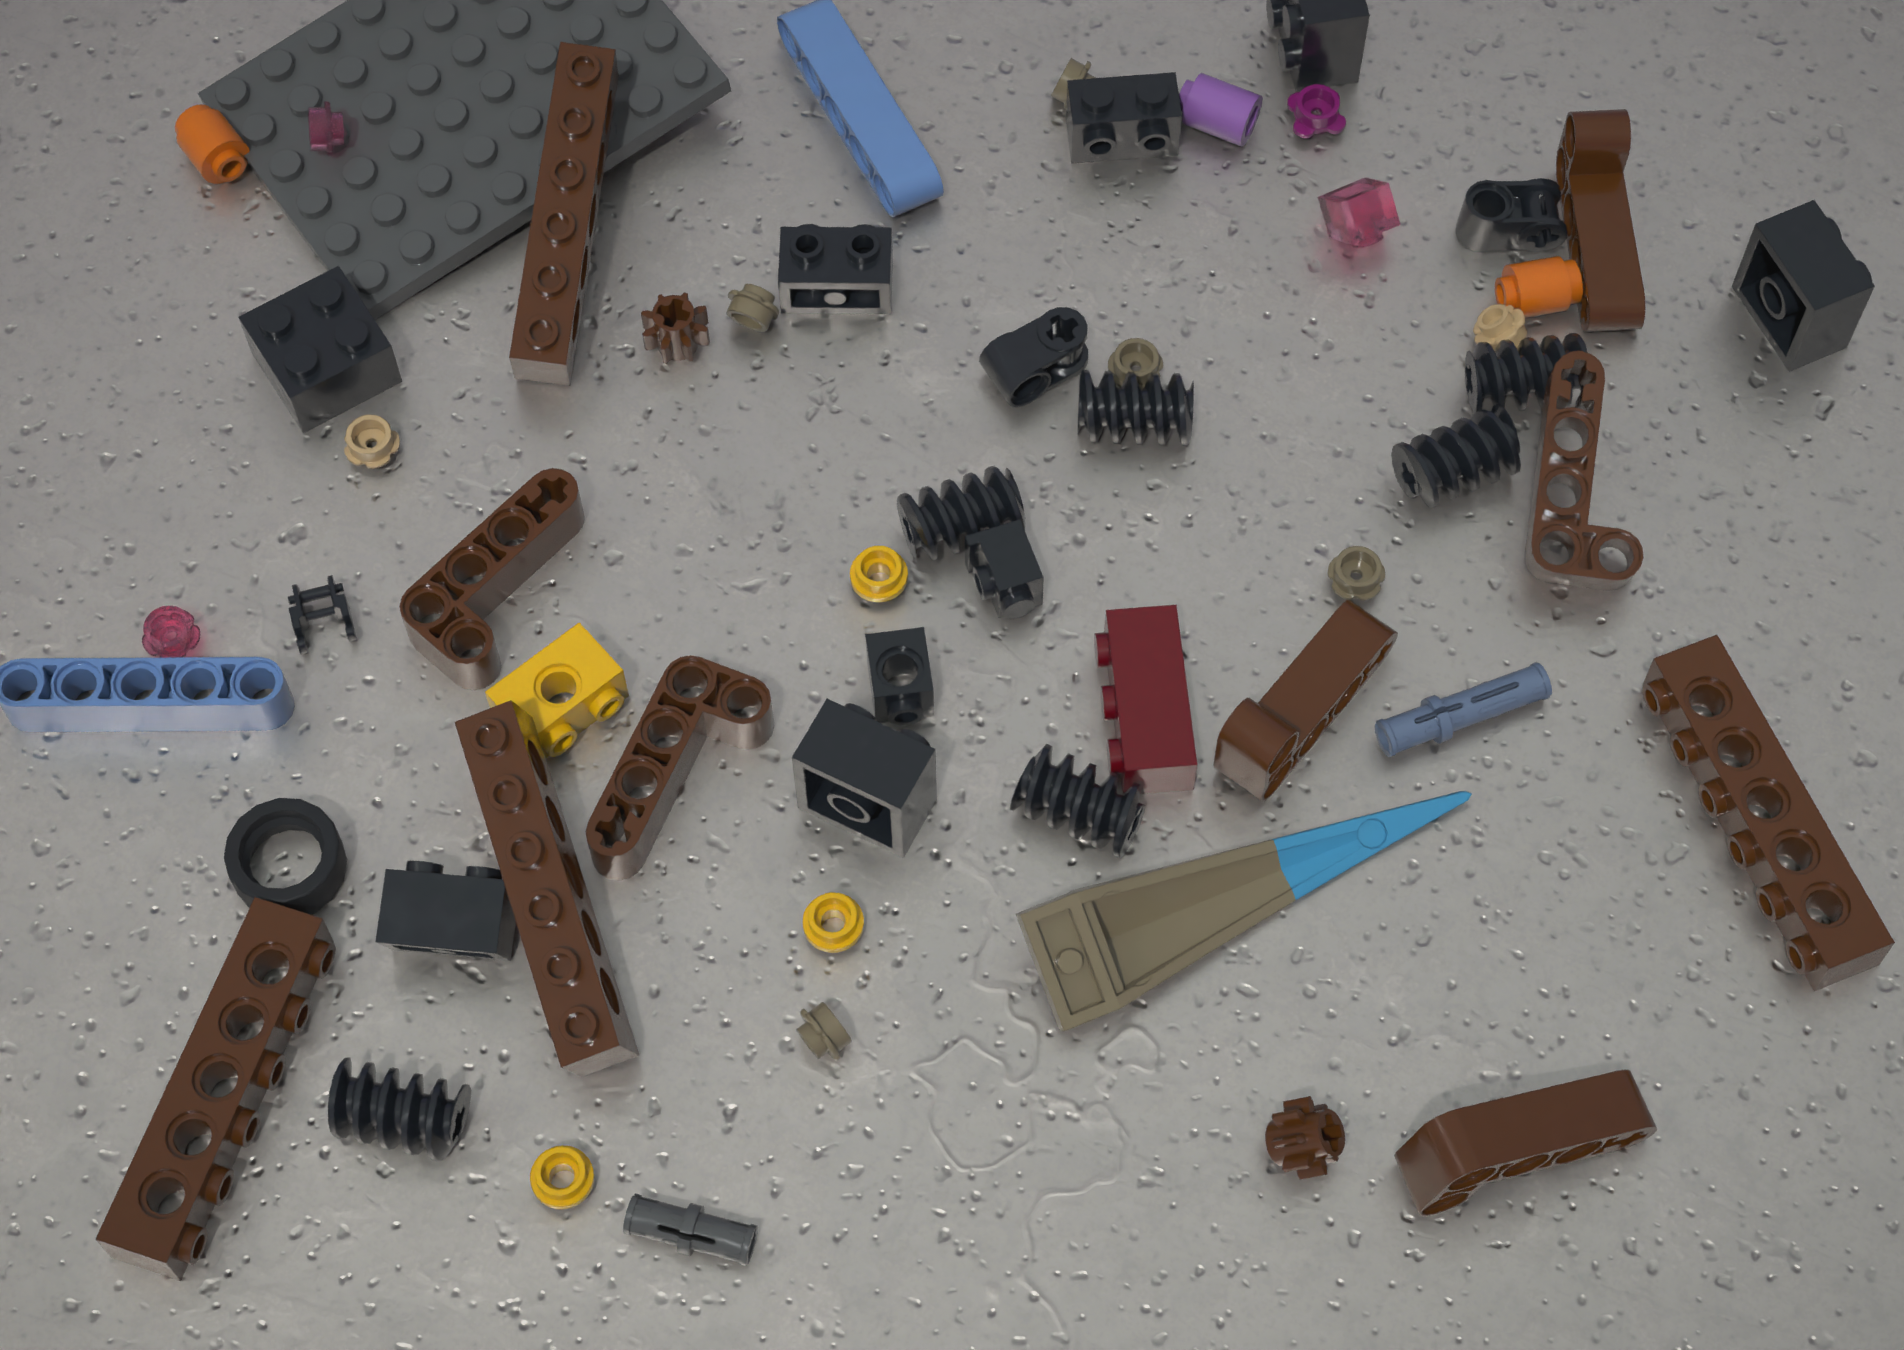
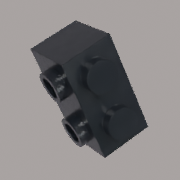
M1176 72L1067 80L1066 126L1071 163L1177 156L1179 154L1182 112Z
M803 224L798 227H780L778 289L781 313L891 314L893 274L892 228L875 227L867 224L854 227H820L815 224Z
M407 861L406 871L385 870L376 943L398 951L511 961L516 920L499 869L467 866L465 876L443 874L444 866L441 864L425 861Z

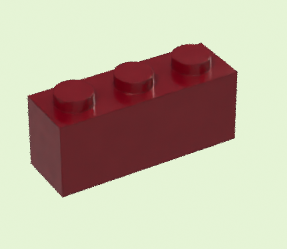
M1177 605L1106 610L1104 632L1094 633V647L1097 668L1108 669L1109 685L1100 687L1103 721L1114 720L1116 739H1107L1109 774L1112 772L1120 774L1122 795L1134 782L1140 784V794L1194 790L1197 758Z

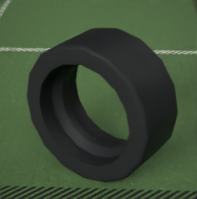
M277 798L253 807L237 820L227 836L224 852V862L229 879L239 897L249 908L256 897L311 915L333 900L345 879L347 857L335 824L320 807L302 799ZM287 830L306 831L312 834L319 842L322 852L321 861L315 871L301 883L286 888H267L260 885L253 877L250 867L251 858L258 846L269 837Z

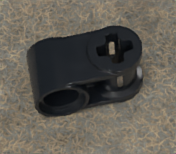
M1544 178L1528 181L1484 180L1476 182L1470 186L1465 195L1456 223L1455 233L1458 241L1464 247L1482 253L1513 250L1544 252L1557 248L1565 242L1568 233L1567 226L1560 220L1557 204L1561 199L1560 186L1557 182Z
M1057 307L1017 330L1005 333L991 341L980 354L979 362L1010 406L1015 408L1025 406L1039 398L1046 391L1070 378L1078 376L1088 364V348L1085 341L1087 339L1088 325L1084 316L1077 310L1068 307ZM1053 324H1055L1056 334H1053ZM1072 353H1073V363H1071V354H1072Z

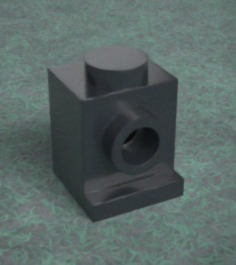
M1020 519L965 536V565L968 573L973 572L981 599L984 601L991 598L998 618H1020L1030 613L1035 607L1043 605L1044 577Z

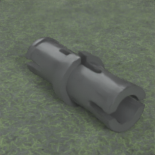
M635 1193L626 1211L623 1233L677 1246V1253L691 1256L694 1251L739 1262L740 1265L747 1266L754 1251L758 1225H748L704 1213V1206L690 1203L687 1208L645 1198Z

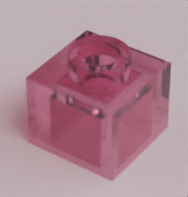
M1364 177L1317 197L1329 238L1351 244L1353 248L1373 245L1384 238V231L1401 225L1389 183Z

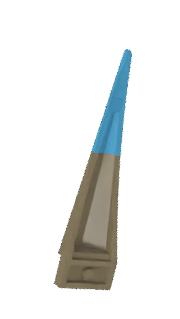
M1459 791L1071 890L1067 894L1016 913L1059 1030L1067 1031L1123 1008L1252 926L1394 842L1468 801L1472 793Z

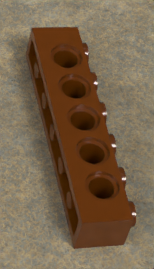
M560 42L509 355L515 379L566 386L571 385L619 78L616 49Z
M1718 635L1654 658L1642 687L1646 706L1653 716L1661 717L1671 735L1670 744L1675 758L1681 766H1688L1699 785L1698 794L1704 810L1710 817H1717L1727 835V847L1730 856L1738 868L1746 869L1757 889L1756 899L1761 912L1768 921H1775L1786 940L1787 957L1794 970L1799 975H1805L1812 989L1817 991L1879 966L1895 942ZM1691 706L1705 707L1713 716L1705 717L1699 715ZM1728 755L1734 757L1740 762L1742 767L1729 766L1719 756ZM1755 805L1765 809L1771 818L1757 817L1749 810L1748 806ZM1777 857H1788L1794 860L1801 871H1792L1783 867ZM1813 908L1822 911L1829 918L1831 924H1822L1815 921L1809 916L1806 909Z
M510 700L456 721L455 726L561 1068L584 1077L639 1056L533 717Z
M254 898L95 1239L111 1258L178 1281L182 1280L188 1264L194 1265L200 1259L208 1238V1230L205 1227L215 1205L221 1206L231 1191L234 1181V1170L232 1167L241 1147L247 1148L255 1138L260 1123L258 1109L267 1089L274 1090L282 1078L286 1064L284 1051L292 1034H299L308 1020L311 1008L309 996L317 978H325L333 964L336 947L322 918L263 899ZM276 968L289 969L281 981L275 984L262 983L266 974ZM255 1022L263 1023L261 1031L254 1038L237 1040L238 1033L246 1025ZM228 1078L238 1079L235 1088L229 1094L223 1097H211V1092L217 1083ZM200 1135L212 1136L208 1147L204 1151L196 1155H185V1149L192 1139ZM177 1192L185 1193L183 1203L177 1210L169 1214H158L159 1205L165 1197Z

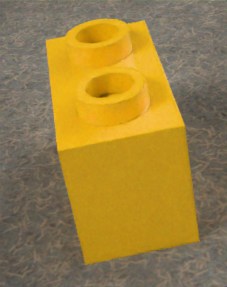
M580 622L485 691L490 708L512 700L533 717L545 758L549 756L556 757L566 752L574 744L578 734L595 721L602 722L611 718L622 707L624 700L629 697L623 669ZM559 693H571L574 695L564 703L555 704L549 702L553 696Z

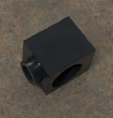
M924 627L865 634L868 672L874 715L877 722H890L893 725L905 726L917 723L924 717L934 716V690ZM899 675L908 676L913 679L910 684L905 686H895L887 682L892 677Z

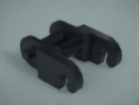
M333 575L328 576V585L300 591L297 584L292 585L294 595L288 596V601L290 605L296 604V606L290 607L289 613L301 655L308 653L304 631L309 629L308 621L336 614L339 621H344L349 642L357 640L345 594L338 595L339 592L344 591L343 584H335ZM331 596L333 606L306 613L304 603Z

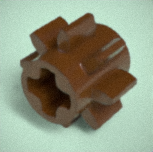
M684 292L681 296L669 295L666 297L660 294L652 311L646 310L641 312L643 328L645 329L642 333L644 348L646 351L658 348L665 364L670 360L681 361L687 359L691 362L698 345L708 346L710 344L708 327H706L709 323L706 306L694 308L689 301L688 293Z
M1311 1096L1283 1101L1284 1112L1272 1114L1273 1120L1268 1123L1266 1128L1265 1141L1271 1159L1275 1164L1281 1166L1284 1172L1296 1171L1299 1180L1327 1175L1326 1164L1338 1162V1156L1343 1152L1345 1146V1132L1339 1116L1333 1110L1328 1109L1326 1104L1314 1106Z

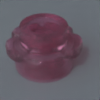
M324 101V107H308L310 150L327 151V155L332 156L333 145H344L342 112H331V106L328 101Z
M162 606L147 616L143 625L144 635L142 637V644L146 652L151 656L158 655L160 658L185 657L189 649L192 650L198 645L201 636L200 628L194 625L195 619L189 612L176 606ZM172 632L177 633L174 639L169 640L166 638Z

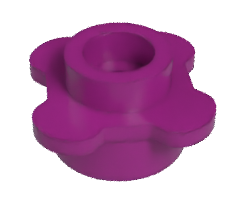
M1314 84L1290 95L1287 101V108L1294 113V133L1301 138H1310L1314 134L1317 135L1324 132L1331 134L1341 133L1345 129L1346 119L1339 114V94L1328 86Z

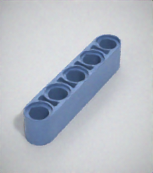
M816 0L778 16L777 26L787 52L886 212L891 217H895L943 196V184L935 163L832 0Z
M263 657L21 658L10 660L0 666V706L12 726L25 732L268 731L286 724L291 718L295 707L293 695L282 670L277 663ZM213 689V692L204 699H193L197 693ZM274 689L268 696L262 699H251L261 690ZM35 690L27 699L16 701L23 693ZM95 690L86 699L75 701L81 693ZM145 690H154L145 699L134 700L139 693Z

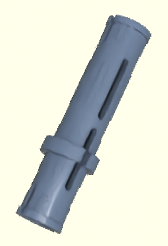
M1535 662L1529 667L1491 681L1483 682L1442 699L1436 695L1424 698L1421 701L1420 707L1387 719L1377 720L1374 726L1376 738L1382 751L1388 757L1395 756L1398 752L1431 740L1440 744L1452 739L1453 732L1490 718L1498 717L1501 714L1536 701L1549 699L1550 695H1552L1551 682L1544 667L1540 663Z

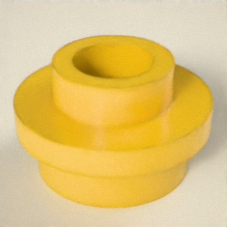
M872 546L865 549L854 559L850 568L852 588L861 598L870 602L882 603L893 600L903 592L907 585L908 569L904 559L886 546ZM878 572L889 576L884 581H872L869 579L872 574Z
M831 892L820 895L810 902L803 914V930L807 940L815 948L824 952L838 953L854 946L863 933L864 917L862 910L855 900L845 894ZM830 918H839L845 923L844 927L838 932H828L822 926Z
M555 1146L544 1151L535 1160L530 1172V1183L535 1196L541 1203L553 1209H569L582 1203L590 1194L594 1185V1170L589 1158L581 1150L572 1146ZM560 1171H570L574 1174V1180L568 1187L557 1188L552 1185V1179L555 1174Z

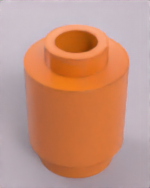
M200 104L186 109L178 117L175 123L177 144L207 182L213 184L230 182L237 179L244 172L248 164L244 155L249 153L250 149L220 111Z
M1560 256L1505 265L1502 277L1497 278L1495 281L1497 304L1512 305L1515 309H1521L1525 318L1567 311L1571 304L1580 303L1583 295L1582 277L1577 263L1573 259L1563 261Z

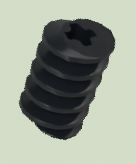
M1570 333L1565 336L1561 343L1558 337L1548 335L1542 339L1540 346L1535 339L1527 337L1520 341L1517 348L1512 341L1507 339L1500 341L1495 351L1488 342L1478 343L1473 354L1469 350L1465 357V384L1473 413L1482 410L1484 398L1489 397L1493 406L1499 403L1505 408L1506 398L1509 395H1513L1519 411L1525 410L1529 393H1535L1540 407L1543 408L1545 387L1556 362L1563 355L1572 351L1587 352L1586 344L1582 337L1577 333ZM1570 373L1566 379L1571 382V395L1567 406H1570L1574 389L1582 391L1584 387L1579 384V375Z
M1082 370L1079 378L1077 435L1081 426H1086L1091 443H1097L1103 428L1108 427L1113 442L1120 444L1126 428H1131L1136 444H1143L1150 428L1154 429L1159 445H1166L1172 429H1177L1182 446H1188L1192 436L1194 381H1192L1190 389L1186 390L1180 373H1174L1167 388L1163 389L1157 372H1151L1144 388H1140L1135 372L1128 371L1122 386L1117 387L1112 371H1105L1099 386L1094 387L1089 370Z
M1499 403L1494 405L1491 411L1483 409L1474 413L1471 419L1463 417L1454 421L1451 428L1441 426L1432 430L1430 436L1421 434L1412 438L1410 444L1398 443L1393 446L1391 453L1395 477L1402 490L1412 499L1420 495L1424 503L1430 508L1439 505L1437 489L1439 487L1446 497L1452 500L1459 497V479L1472 492L1480 488L1478 471H1481L1485 479L1492 484L1500 480L1499 463L1510 475L1520 472L1521 468L1519 457L1520 443L1516 427L1506 409Z
M995 466L986 468L983 483L976 474L972 472L965 474L962 480V491L951 479L945 480L941 483L940 498L931 487H922L919 490L918 505L908 493L900 494L897 498V509L902 530L914 558H916L917 549L922 547L932 561L938 560V542L945 541L953 554L960 553V535H970L982 531V528L985 527L990 529L1003 525L1008 520L1012 522L1020 519L1025 530V514L1021 495L1014 477L1008 468L1005 470V476Z
M1046 744L1028 762L1015 788L1009 810L1014 811L1025 801V815L1032 820L1038 819L1047 810L1048 827L1058 830L1069 820V835L1078 840L1091 829V845L1098 849L1105 847L1114 837L1113 854L1118 858H1122L1129 849L1145 812L1146 805L1139 803L1140 784L1134 782L1123 795L1118 794L1117 774L1112 772L1101 785L1095 783L1096 765L1090 763L1077 776L1073 774L1075 756L1068 753L1057 766L1052 765L1053 746Z
M347 1057L341 1061L333 1075L328 1098L329 1129L336 1138H347L353 1132L354 1138L358 1143L370 1144L378 1137L381 1147L388 1150L395 1149L402 1142L404 1151L409 1155H419L426 1148L427 1155L431 1160L441 1161L451 1152L463 1131L470 1107L471 1088L470 1085L463 1084L455 1099H448L447 1080L440 1078L437 1080L431 1093L426 1094L424 1093L423 1074L420 1073L413 1074L405 1089L400 1088L399 1069L394 1067L388 1070L382 1083L376 1082L375 1064L372 1062H366L356 1078L352 1077L351 1058Z

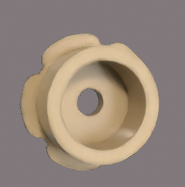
M1495 304L1486 308L1478 316L1473 328V333L1476 335L1474 338L1475 343L1488 342L1495 351L1500 341L1509 339L1517 348L1520 341L1527 336L1523 311L1515 309L1512 305L1505 306L1503 304Z
M363 415L353 420L349 424L344 438L347 444L344 449L347 459L356 466L365 464L370 469L380 468L388 464L391 454L397 453L400 446L398 433L392 431L390 424L377 415ZM377 442L373 448L367 447V444Z

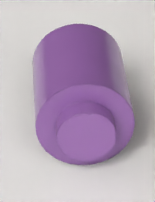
M1200 73L1195 81L1187 79L1179 93L1182 124L1243 147L1256 125L1263 97L1241 87Z

